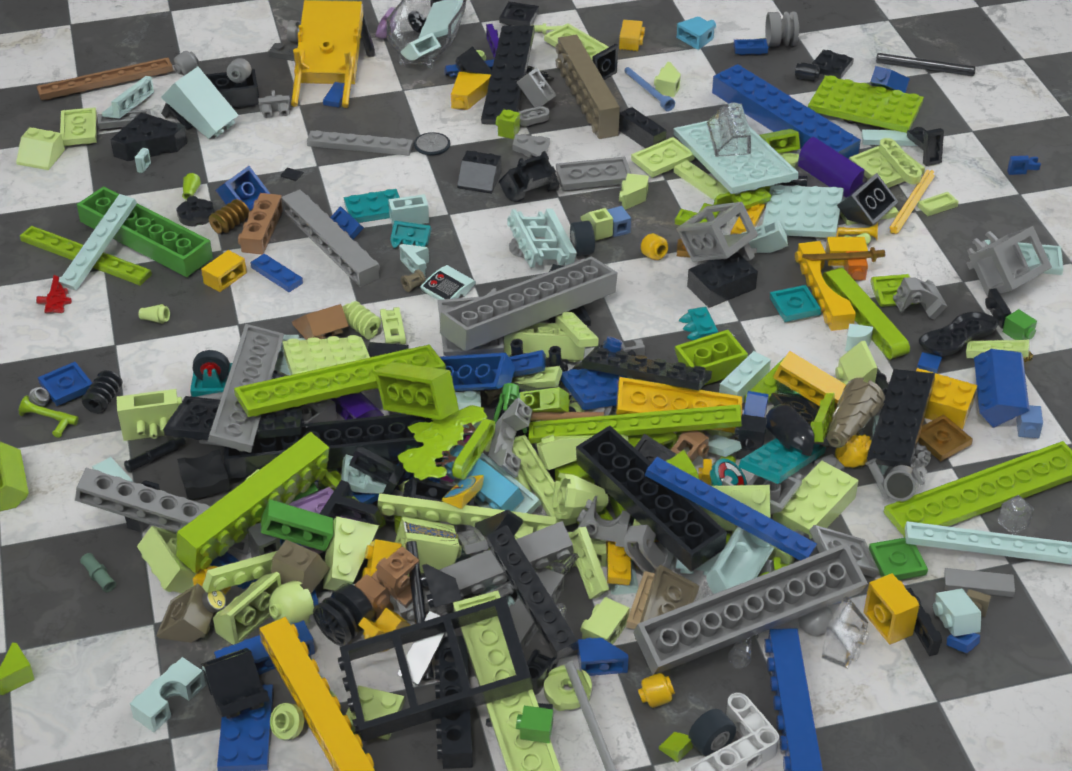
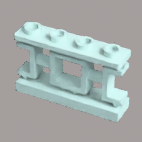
M516 209L511 210L510 216L507 218V225L510 227L513 237L516 239L519 249L523 252L524 258L530 267H535L536 262L538 265H542L544 259H556L559 265L564 266L574 263L577 252L553 209H546L545 214L538 212L537 217H524L521 211L517 213ZM535 237H545V239H535Z

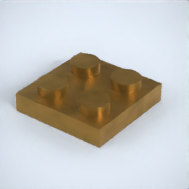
M945 415L923 425L918 439L919 444L926 446L927 450L939 461H943L972 445L973 438Z

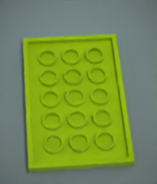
M825 76L809 102L808 108L819 114L907 133L923 104L924 97L915 93L908 94L900 90H889L882 86L875 87L868 83H857L850 79L843 80L835 76Z

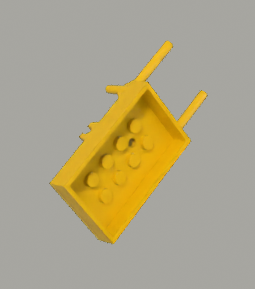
M304 0L301 25H299L298 48L293 50L295 78L291 106H298L301 83L334 84L335 82L344 83L342 107L348 108L351 84H355L363 21L362 1Z

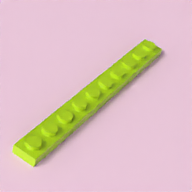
M740 405L535 421L529 423V442L531 444L540 443L542 438L549 435L554 437L592 436L608 426L613 427L620 435L625 436L741 427Z

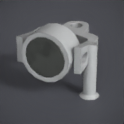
M876 458L865 463V465H868L885 500L890 497L896 501H906L913 497L919 484L921 486L925 483L927 470L924 464L917 466L912 464L911 467L905 465L895 466L884 479L875 462Z

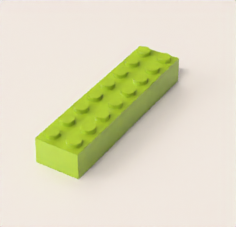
M312 432L308 433L177 531L176 557L195 574L201 569H206L216 557L223 556L229 547L241 542L248 533L247 528L261 523V516L269 499L289 505L295 496L301 492H306L316 480H321L327 473L329 447Z

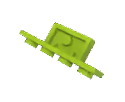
M771 186L760 187L757 190H747L739 194H731L730 192L719 194L715 198L713 205L743 202L745 209H749L757 204L770 201L772 197L769 193Z

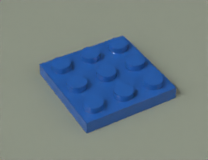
M571 369L562 372L560 380L581 408L588 410L617 405L619 377H628L590 369Z

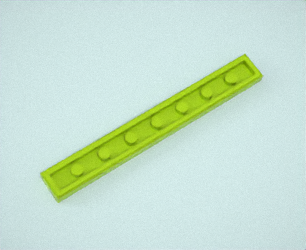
M34 226L29 227L20 235L22 242L70 260H74L83 247L80 243ZM104 252L93 266L94 269L140 286L152 276L150 269Z

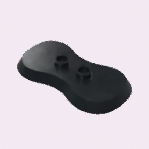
M983 312L963 313L957 316L949 325L923 334L919 338V344L931 354L938 356L952 355L957 353L966 343L992 334L999 325V321L992 315Z

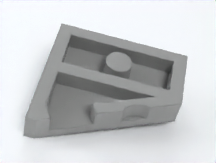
M516 134L512 144L513 150L523 153L530 158L532 155L537 157L543 151L548 152L550 138Z

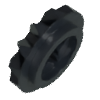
M411 11L408 14V22L416 32L421 33L427 18L418 11Z

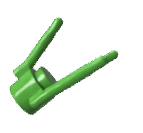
M513 383L503 385L493 418L495 424L498 421L502 406L503 410L506 411L508 405H511L515 399H520L518 385ZM523 428V433H527V428Z

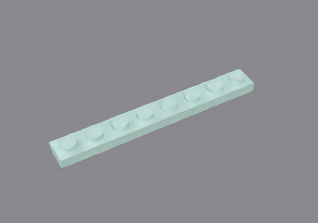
M908 521L905 525L906 544L1072 565V542Z

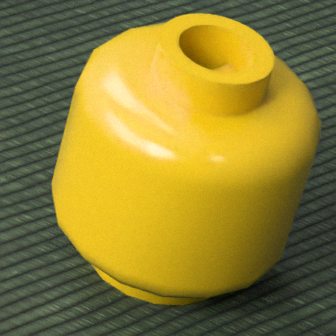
M651 233L643 238L640 249L648 258L660 260L667 254L668 242L665 238Z
M662 673L642 679V688L638 689L642 703L648 702V705L652 708L671 702L672 695L675 694L669 676L665 677Z

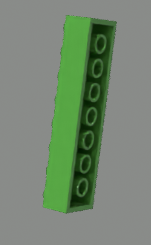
M103 186L79 202L77 209L80 222L95 229L119 194ZM138 203L113 237L114 240L185 277L191 275L213 258L209 239Z

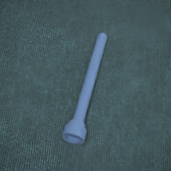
M625 68V73L659 100L660 106L665 111H671L675 107L674 99L670 96H663L631 68Z

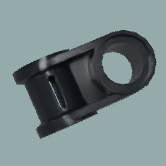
M537 649L532 652L527 661L535 695L541 692L549 672L558 666V658L545 656Z

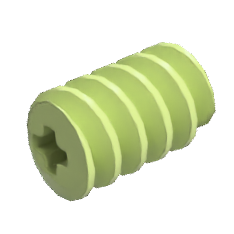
M357 301L345 304L342 307L348 325L355 329L356 332H359L368 340L377 334L381 325L380 317L370 312L369 309H366L365 306Z

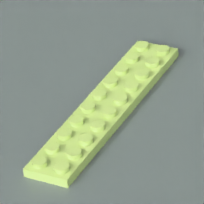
M494 591L453 602V608L456 612L501 597L499 591ZM498 616L460 627L479 686L516 675ZM533 689L485 704L507 771H561L551 740L550 743L520 739V730L516 729L518 714L522 715L524 705L539 707Z

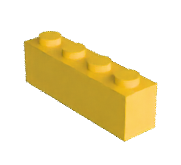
M791 351L787 353L773 376L774 379L820 406V401L824 399L826 393H835V410L846 386L843 382Z

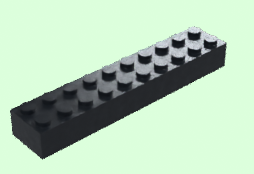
M396 414L307 423L305 427H302L301 435L258 439L256 432L251 453L225 446L224 461L228 479L252 475L257 469H262L310 432L329 447L326 469L342 467L345 455L353 456L358 446L390 462L399 461L397 457L399 454L408 449L419 448L424 445L422 442L415 440V433H412L408 427L418 422L430 423L433 420L432 418L409 414Z

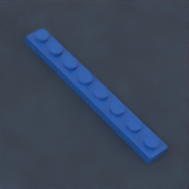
M656 457L646 470L645 476L800 561L810 557L815 550L817 543L659 457Z

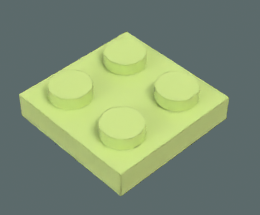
M358 686L357 688L365 722L402 710L405 702L402 695ZM349 708L346 715L351 722V730L355 732L352 720L356 719L355 712L351 713ZM391 733L378 738L389 740Z

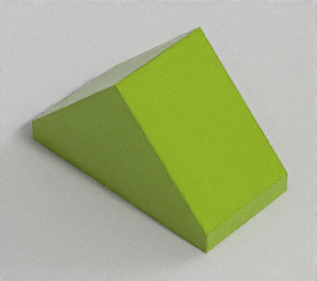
M12 642L0 666V695H5L35 680L30 663L18 644Z

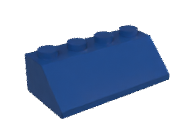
M990 349L974 357L979 413L993 428L1030 411L1023 354L1021 352Z
M506 353L440 356L446 365V370L451 372L455 391L499 389L504 384L512 382L515 365Z

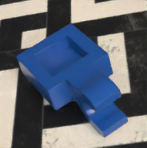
M1010 156L1007 172L1009 175L1027 174V170H1040L1041 163L1038 162V157Z

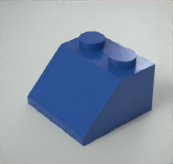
M247 166L215 190L226 205L234 199H239L247 205L249 210L254 208V201L258 199L260 193L270 194L250 166Z

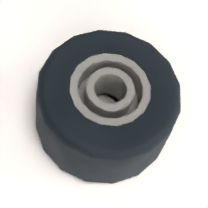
M590 221L573 222L570 225V240L577 252L576 256L593 254L595 251V236Z
M712 709L702 714L694 722L689 731L688 738L691 739L692 744L701 754L706 757L733 741L736 735V726L722 710Z

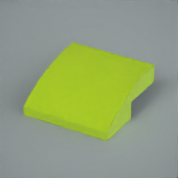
M909 274L871 277V286L880 307L897 306L893 296L896 295L903 278L910 277Z

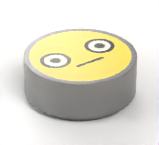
M216 590L209 593L205 592L202 596V602L208 611L218 612L225 607L226 598L221 590Z

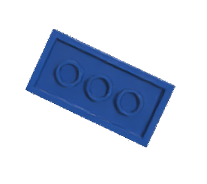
M273 684L262 685L269 696V701L264 702L263 707L255 710L247 708L240 711L241 714L228 719L225 716L221 718L217 761L218 771L268 770L271 736L270 717L274 693Z

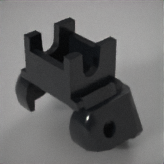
M543 151L540 156L527 160L520 158L517 167L509 169L498 181L509 200L514 202L523 200L525 198V191L549 184L548 192L559 187L560 183L555 174L556 170L548 161L549 157L546 151ZM523 182L524 187L519 189L517 184Z

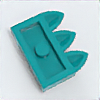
M394 221L391 244L393 248L399 246L401 242L406 245L415 244V246L425 247L429 243L432 228L430 225Z
M707 307L688 309V312L679 319V322L688 323L683 327V330L691 332L687 336L689 340H696L718 333V329Z

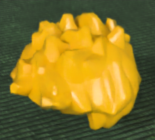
M865 434L863 436L853 435L843 447L836 448L835 457L844 467H863L867 462V455L872 442L870 440L871 437Z

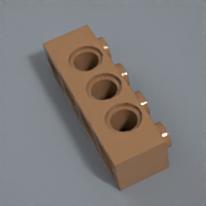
M260 193L258 199L254 201V208L249 212L248 221L244 223L243 231L238 236V244L241 245L243 253L264 254L283 212L282 195Z

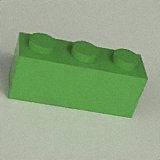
M269 499L261 516V533L326 551L333 536V518Z

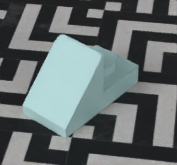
M399 245L400 260L412 273L419 269L425 276L426 263L429 262V249L414 245Z

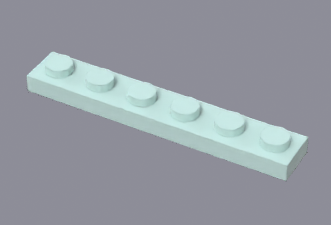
M122 194L118 195L60 278L59 283L62 286L77 291L136 206L137 202L134 198Z

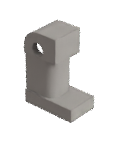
M648 525L629 526L624 538V550L642 572L653 573L654 569L656 570L660 564L669 569L674 555L660 542H654L656 534Z

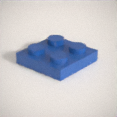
M76 362L38 377L39 384L48 391L49 397L56 406L86 394L87 389L92 384L91 380Z

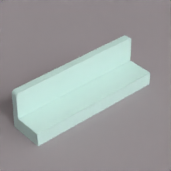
M143 77L111 101L112 105L102 112V116L120 119L154 93L152 77Z

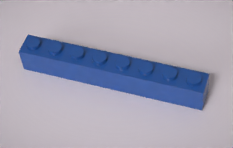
M798 628L769 629L768 639H764L765 653H769L767 669L768 672H772L770 688L771 691H775L776 695L773 697L774 710H778L779 713L776 717L777 730L782 732V736H780V750L785 751L783 769L784 771H823Z

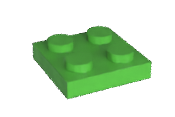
M906 538L869 544V550L881 577L893 573L898 580L927 575L928 568L917 546L906 544Z

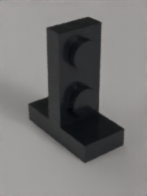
M915 127L912 130H907V138L923 150V164L925 166L942 163L943 129L938 128L926 131L923 127Z
M361 446L357 447L349 466L386 484L382 494L388 495L393 494L406 472L403 463L400 462L397 466Z
M343 480L339 482L320 512L321 515L331 517L333 520L336 516H344L356 521L379 525V527L383 522L379 508L373 504H365L352 498L354 495L350 484Z

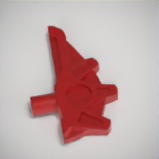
M53 275L49 294L47 296H37L36 298L37 304H46L45 313H63L65 311L64 306L71 304L72 301L71 298L66 297L68 289L62 287L59 283V277Z

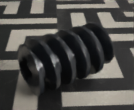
M109 370L99 372L89 389H87L86 394L82 397L83 406L95 414H99L102 410L107 409L112 398L115 397V394L123 384L121 377Z

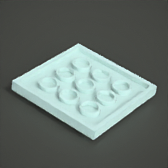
M774 185L770 187L769 193L772 197L767 202L763 224L778 219L787 236L836 237L841 212L837 204L843 200V188L805 187L798 185Z

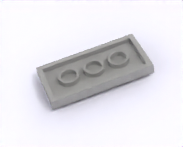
M625 156L556 164V172L562 190L622 185V181L626 180L627 173L631 174Z

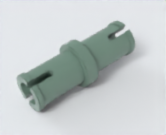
M91 553L82 556L80 563L88 570L89 577L93 581H97L106 593L112 591L116 587V582L107 573V568L100 564Z

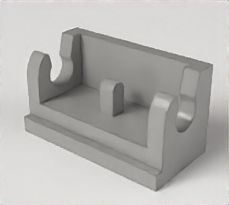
M537 67L516 82L534 107L543 106L556 96Z

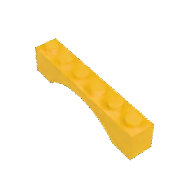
M821 242L798 243L795 260L800 264L801 273L806 277L807 286H810L813 297L821 307L825 324H828L831 331L849 329V323L854 324L856 313L850 301L835 293L824 281L821 271L824 268L825 260L802 258L803 254H826Z

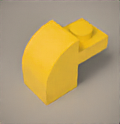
M385 608L376 622L363 617L358 625L365 630L363 635L365 639L410 626L411 624L398 613Z

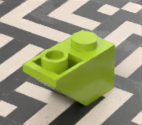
M560 387L520 392V399L532 409V412H569L568 392Z

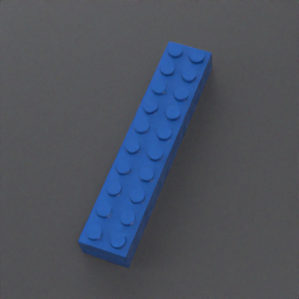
M734 65L713 76L712 93L773 132L786 129L798 131L800 149L814 136L848 159L859 154L861 142L859 138L742 66Z

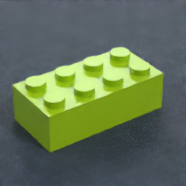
M392 362L375 371L384 410L442 420L459 410L450 370Z

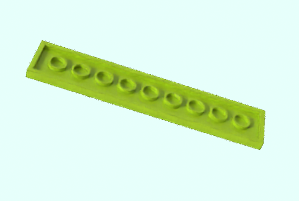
M428 344L235 387L234 394L246 415L252 417L269 412H278L291 407H299L308 403H316L330 398H338L343 395L359 393L369 389H378L375 371L392 362L446 370V365L431 345Z
M1064 441L916 494L906 501H897L886 505L883 512L904 538L907 521L948 527L1071 481L1072 450Z

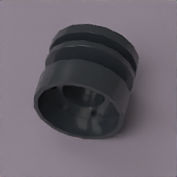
M349 583L341 585L332 592L330 597L325 598L322 603L317 604L313 609V617L321 632L330 641L339 646H345L351 639L357 636L358 632L364 630L358 625L363 617L373 622L376 619L375 611L368 598L360 589Z

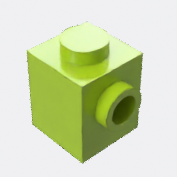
M503 110L500 116H497L498 136L509 139L515 138V135L520 131V113L512 110Z

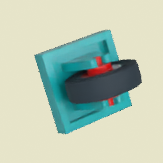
M205 350L195 356L190 389L192 397L224 391L232 363H229L228 358L223 353L216 350Z

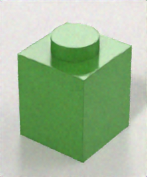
M1018 309L1006 317L1002 332L1014 340H1030L1036 333L1037 320Z
M524 705L522 715L518 714L516 729L520 730V739L550 743L553 727V709Z

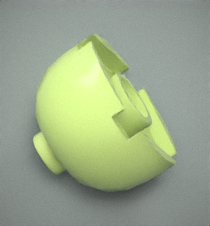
M300 581L287 582L277 587L271 594L269 612L275 621L286 617L290 624L303 620L306 625L310 623L309 617L313 615L314 609L313 599L309 590L303 589L300 586L302 584Z

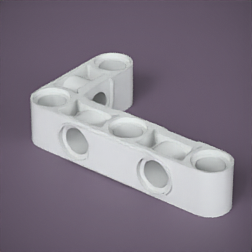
M731 694L727 701L726 715L735 724L736 731L742 735V738L681 771H751L776 756L779 734L745 694Z

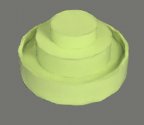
M282 703L274 708L270 717V728L277 738L290 740L296 738L301 733L304 726V714L300 707L292 703Z

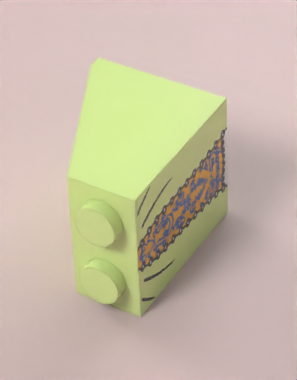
M402 516L395 543H401V547L403 546L406 549V542H417L421 573H424L422 567L424 564L440 570L455 564L456 558H460L462 546L459 545L458 534L455 532L454 525Z

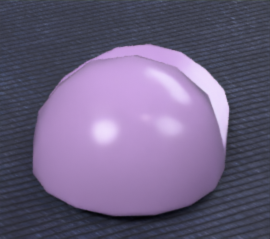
M389 8L382 17L376 31V37L383 39L392 34L394 23L391 18L395 14V8Z

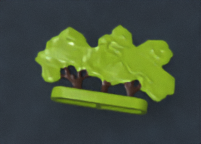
M470 405L442 420L432 419L433 422L430 423L418 422L409 426L408 429L415 433V440L424 444L423 447L408 449L397 457L403 463L405 470L414 473V477L419 480H424L427 477H444L447 474V469L444 465L450 462H454L452 467L453 476L464 480L491 441L495 431V421L486 419L487 415L483 412V407ZM481 421L477 429H475L473 425ZM464 433H473L467 443L463 442ZM455 445L464 446L457 457L450 454L451 447ZM437 458H448V460L444 459V462H435Z

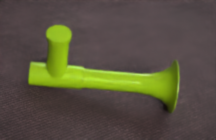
M27 395L24 396L19 406L20 416H24L25 413H36L60 421L52 432L53 436L57 438L62 436L68 424L76 426L79 420L77 416L37 406L30 402Z

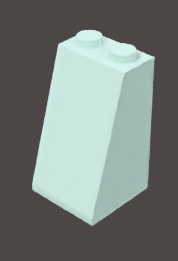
M198 66L176 81L161 97L208 139L214 135L218 137L224 132V127L228 129L236 123L234 119L238 114Z

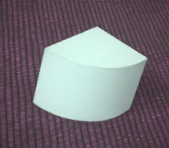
M849 323L845 351L851 350L861 341H866L869 347L873 327Z

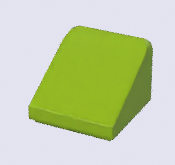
M673 732L659 746V750L678 763L693 748L691 739L688 738L689 735Z

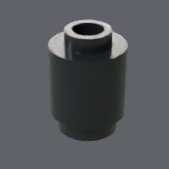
M797 63L795 76L799 77V79L815 81L820 76V68H818L817 64Z

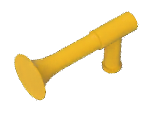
M878 222L876 225L868 228L838 227L836 237H839V235L868 233L877 240Z

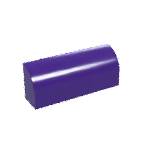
M814 136L803 145L799 154L798 166L829 187L843 188L844 197L848 196L863 183L865 169Z
M362 392L330 398L335 402L336 412L344 420L384 416Z

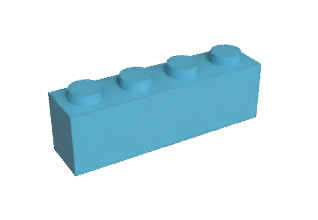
M457 445L450 454L457 457L464 446ZM480 458L467 475V477L484 475L482 489L475 497L482 503L484 501L488 502V506L491 509L513 511L524 499L516 485ZM454 462L444 465L447 469V475L452 480L455 479L452 474Z

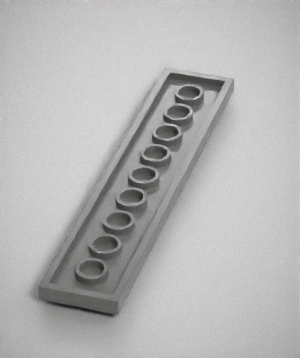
M245 324L208 442L251 453L261 415L248 417L234 394V388L272 379L284 337L283 333Z

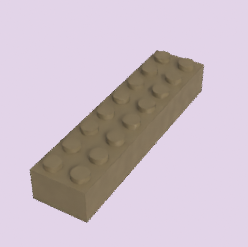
M578 35L558 37V44H556V53L558 54V58L555 60L556 67L560 69L561 76L565 78L566 85L571 89V94L575 96L582 113L586 115L587 122L591 124L593 133H596L598 139L619 136L620 107Z

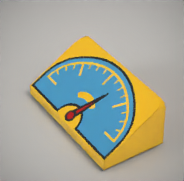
M484 475L469 476L464 480L461 479L442 498V501L462 509L482 489Z

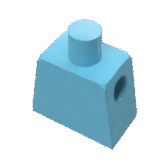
M701 17L688 19L677 24L676 38L699 50L713 40L716 23L714 20L706 21Z

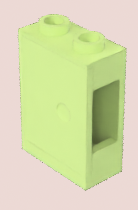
M176 389L117 396V412L123 440L156 439L158 436H165V425L180 403H182V397L177 396Z

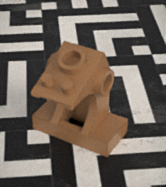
M697 430L684 431L671 451L677 454L688 447L690 451L687 455L692 463L698 456L707 459L709 437Z
M402 546L387 559H381L376 566L377 571L371 577L387 588L390 595L407 608L412 602L410 578L407 575L420 560Z

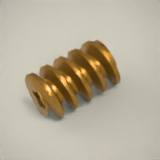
M234 199L231 203L209 216V223L217 234L227 233L229 229L234 228V225L237 226L240 222L245 221V218L248 219L250 210L244 202Z

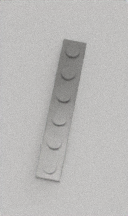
M316 130L310 131L307 138V146L410 156L413 140Z

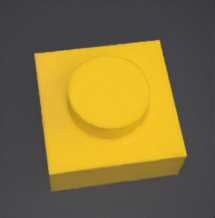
M703 459V468H698V476L700 480L711 486L710 470H712V459Z

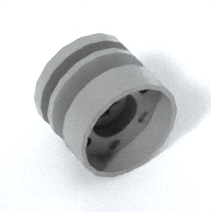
M792 11L790 16L788 12H784L782 19L779 12H768L765 22V37L768 47L780 46L781 39L784 46H788L789 42L791 46H796L799 36L797 12Z

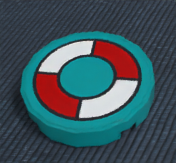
M722 458L712 464L710 478L714 486H722V480L727 475L733 479L730 482L733 485H747L746 477L741 468L731 460Z

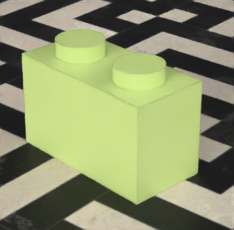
M605 597L600 604L595 605L589 620H584L580 629L582 639L603 638L613 645L627 625L630 608Z

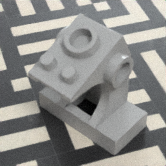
M916 277L903 278L896 295L893 296V300L900 312H903L911 303H921L929 318L934 320L948 307L932 281L927 280L924 282Z
M597 496L592 501L588 499L585 505L587 510L582 509L577 518L579 522L578 528L586 527L590 538L616 542V546L624 547V538L629 527L630 514L622 510V513L614 520L602 519L596 511Z

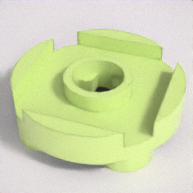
M565 665L552 669L544 681V695L557 711L581 707L574 688L571 690L564 689V685L567 684L569 687H573ZM582 669L581 671L577 670L587 698L590 701L592 692L591 678L586 671Z

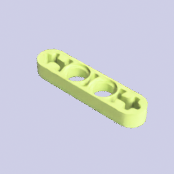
M881 139L879 145L881 154L907 183L918 184L921 181L922 171L893 139Z

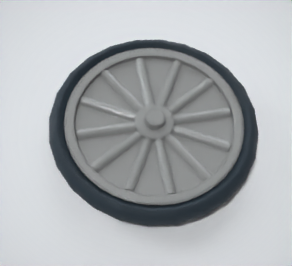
M437 132L421 134L414 141V148L419 153L430 156L446 152L451 145L446 135Z

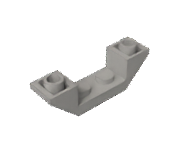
M519 398L514 400L496 422L488 454L495 463L513 478L518 476L521 459L512 453L516 431L528 427L532 415V409Z

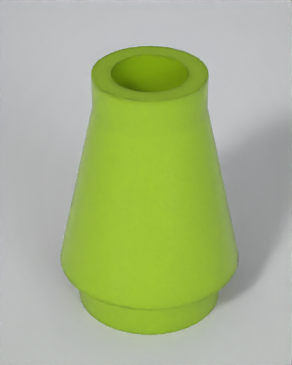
M189 173L183 178L182 197L187 200L188 197L194 196L201 185L198 175Z

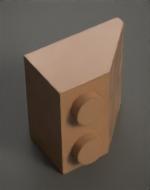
M341 304L306 314L292 321L293 326L306 340L312 337L325 339V335L329 333L335 336L343 333L342 329L348 327Z

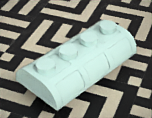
M737 526L707 574L706 580L713 594L757 578L773 551V546Z

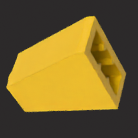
M459 72L451 92V108L468 110L485 97L491 75Z

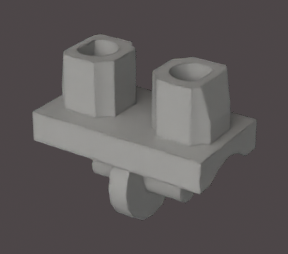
M272 90L271 96L258 98L260 113L262 112L264 118L271 117L272 111H279L280 116H288L289 110H291L289 95H275V90Z

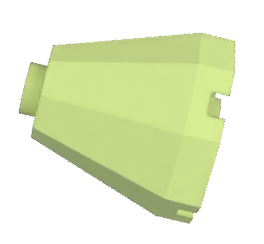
M559 473L558 477L561 478V481L555 482L552 505L553 508L558 510V513L554 512V517L560 519L578 517L582 509L587 510L585 508L587 500L590 499L592 501L595 496H597V512H601L607 506L608 495L605 494V489L575 475Z

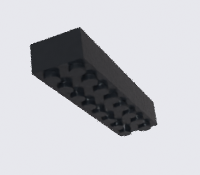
M606 427L576 446L577 464L641 525H648L656 534L655 538L691 572L724 549L727 531L696 503L645 476L646 470L652 463L613 427Z

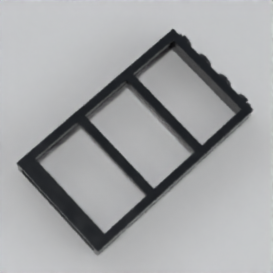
M506 596L339 647L341 657H338V663L341 672L345 671L346 677L342 678L346 692L350 691L351 698H348L347 701L351 713L355 712L356 719L352 720L353 726H355L356 734L361 733L364 742L534 689ZM498 616L516 675L471 689L454 629ZM447 632L463 691L418 705L402 645ZM395 647L410 708L365 722L351 661Z

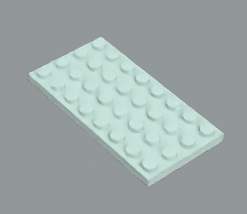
M738 115L674 128V135L692 152L731 194H739L747 190H757L760 187L774 186L778 183H788L791 180L798 179V171Z

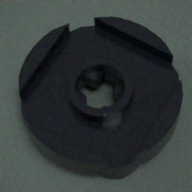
M190 196L187 198V201H184L176 208L180 223L193 227L196 226V223L202 222V225L207 224L209 216L214 213V208L211 201Z

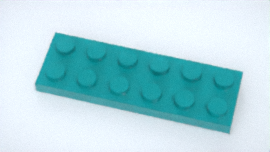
M775 438L742 458L739 468L779 484L823 455L826 447L814 444L811 456L801 454L802 450L792 446L791 449H787Z

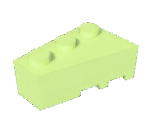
M336 516L333 520V536L326 549L325 563L330 569L324 576L323 589L335 591L345 583L352 584L365 558L367 545H370L379 525Z

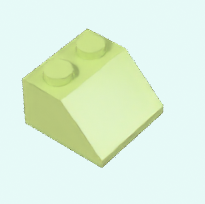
M29 127L20 140L16 160L17 165L49 170L65 151L62 134Z
M866 341L859 342L839 358L838 367L835 368L836 378L846 385L854 378H864V382L868 383L871 380L875 383L877 365Z

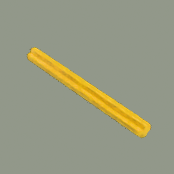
M933 170L925 171L921 181L916 185L890 225V233H899L935 177Z

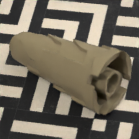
M854 378L845 386L827 433V440L831 446L843 447L883 407L884 393L873 381L869 380L867 383L863 381L864 378Z

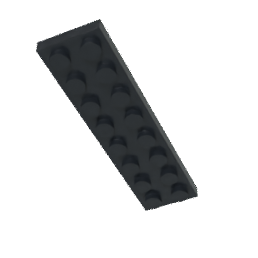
M534 25L502 26L481 116L482 124H496V118L500 116L503 110L518 112L522 90L516 82L526 75L535 33Z

